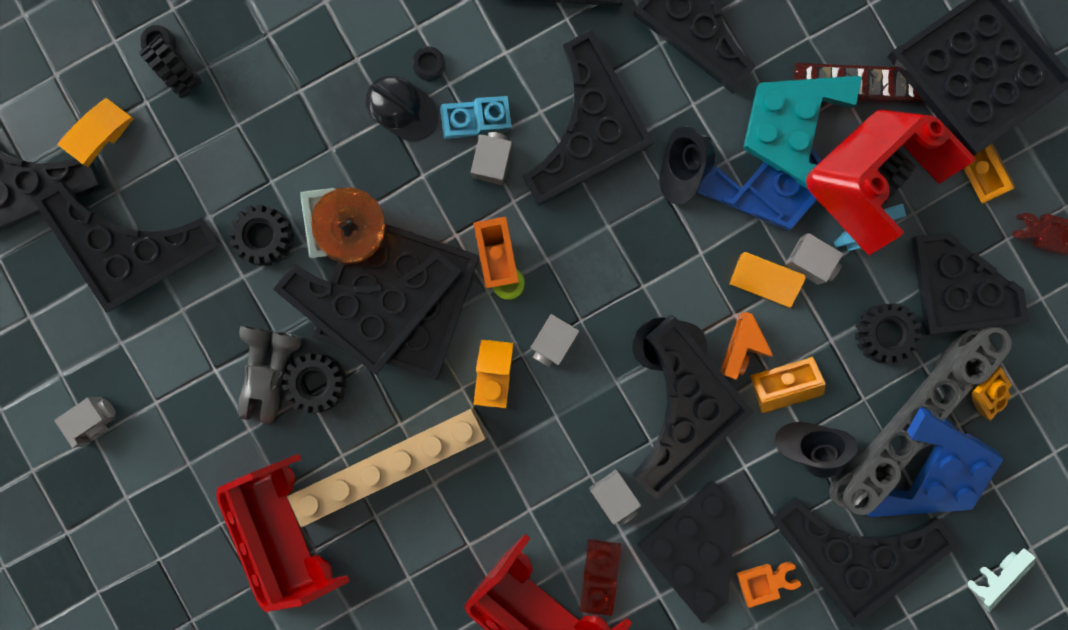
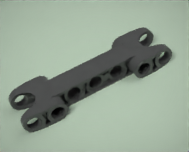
M997 327L987 328L982 331L971 329L959 334L940 355L934 364V371L866 450L855 455L853 460L848 463L846 472L838 474L831 483L829 495L833 503L841 508H847L858 515H866L875 510L898 484L902 469L926 443L911 440L907 432L913 421L914 414L920 407H924L940 420L946 419L975 384L986 381L1005 359L1012 346L1010 335L1005 330ZM992 333L997 334L1002 342L1000 350L995 353L990 350L989 335ZM970 335H975V337L969 343L966 344L967 338ZM939 386L945 392V396L940 403L935 397V391ZM898 436L901 439L902 445L897 453H893L891 442ZM842 484H848L843 493V502H841L837 497V490ZM868 496V502L863 508H855L856 505Z

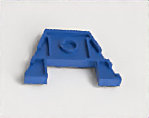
M812 146L809 163L817 165L822 160ZM765 162L762 163L742 187L737 185L717 166H714L701 181L697 193L787 231L794 227L817 200L811 194L808 187H803L792 176L782 170L774 169Z
M920 407L907 432L911 440L935 444L909 491L893 489L875 510L867 514L869 517L972 510L1004 460L996 449L969 433H962L952 423L945 419L940 420L930 410Z

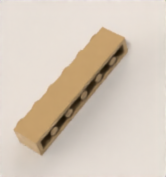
M473 407L287 496L300 526L303 527L485 440L487 435Z

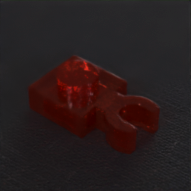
M1031 213L1017 215L1016 219L1026 222L1027 230L1013 231L1012 235L1015 238L1026 239L1034 237L1033 247L1061 255H1068V219L1050 214L1041 215L1040 220Z

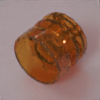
M353 187L337 188L325 194L315 205L311 216L312 234L321 251L332 260L344 264L360 263L372 257L380 247L385 230L384 215L377 201L367 192ZM348 220L353 221L354 227L359 228L358 231H352L351 237L345 236L344 230L340 229V226H346Z

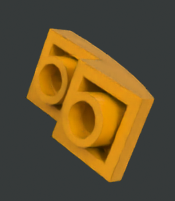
M105 98L89 110L64 135L57 145L80 163L89 167L108 141L114 144L134 118L112 101Z
M1000 366L972 392V401L978 413L990 421L998 412L1006 407L1008 400L1012 397L1009 392L1012 383Z

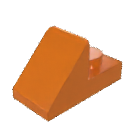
M506 216L473 222L485 287L491 288L518 283Z
M748 312L739 314L720 372L729 379H737L739 374L743 375L749 362V357L746 356L747 351L764 357H773L753 314Z

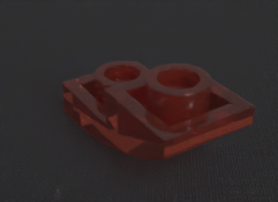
M588 539L579 612L613 615L621 543Z

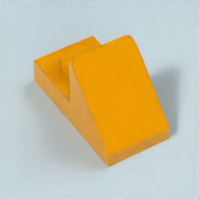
M481 339L476 366L477 377L474 405L507 408L514 343Z

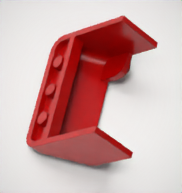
M883 109L877 110L818 163L806 177V184L811 194L868 256L904 233L881 207L889 197L890 187L884 176L877 170L902 145L938 184L970 165L976 159L954 134L934 116Z
M300 454L251 472L218 487L216 490L218 505L254 597L260 608L265 612L303 606L350 582L348 575L332 578V568L329 562L318 555H310L287 498V495L292 493L296 482L295 474L288 465L302 460Z
M526 534L503 555L464 606L466 613L485 630H628L632 624L626 618L611 629L604 619L596 615L583 616L578 620L529 579L533 572L530 559L521 552L530 540V537Z

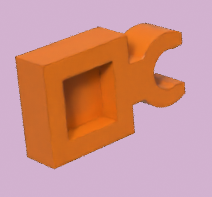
M784 562L778 566L776 571L772 572L771 566L767 563L736 573L746 606L751 608L780 599L779 588L784 587L788 590L799 588L801 583L798 579L786 581L785 574L788 571L796 569L795 564Z

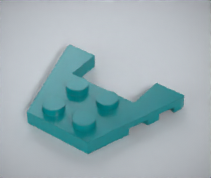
M846 76L759 83L755 92L743 149L774 169L784 171L795 178L797 183L807 188L806 177L816 166V164L809 163L821 102L852 109L857 103L862 77Z

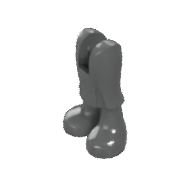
M240 326L239 338L249 345L248 365L244 366L245 379L238 402V416L240 419L250 420L255 409L256 399L262 400L260 422L272 424L279 408L281 387L284 381L283 375L287 373L285 371L292 352L299 350L302 337L284 332H273V330ZM272 340L273 353L271 365H264Z

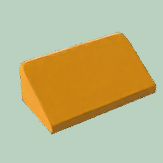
M993 143L975 155L976 159L973 163L963 168L982 204L1015 188V184Z
M744 252L740 254L729 285L791 308L806 279V275Z
M813 357L750 375L762 413L823 396L826 383Z

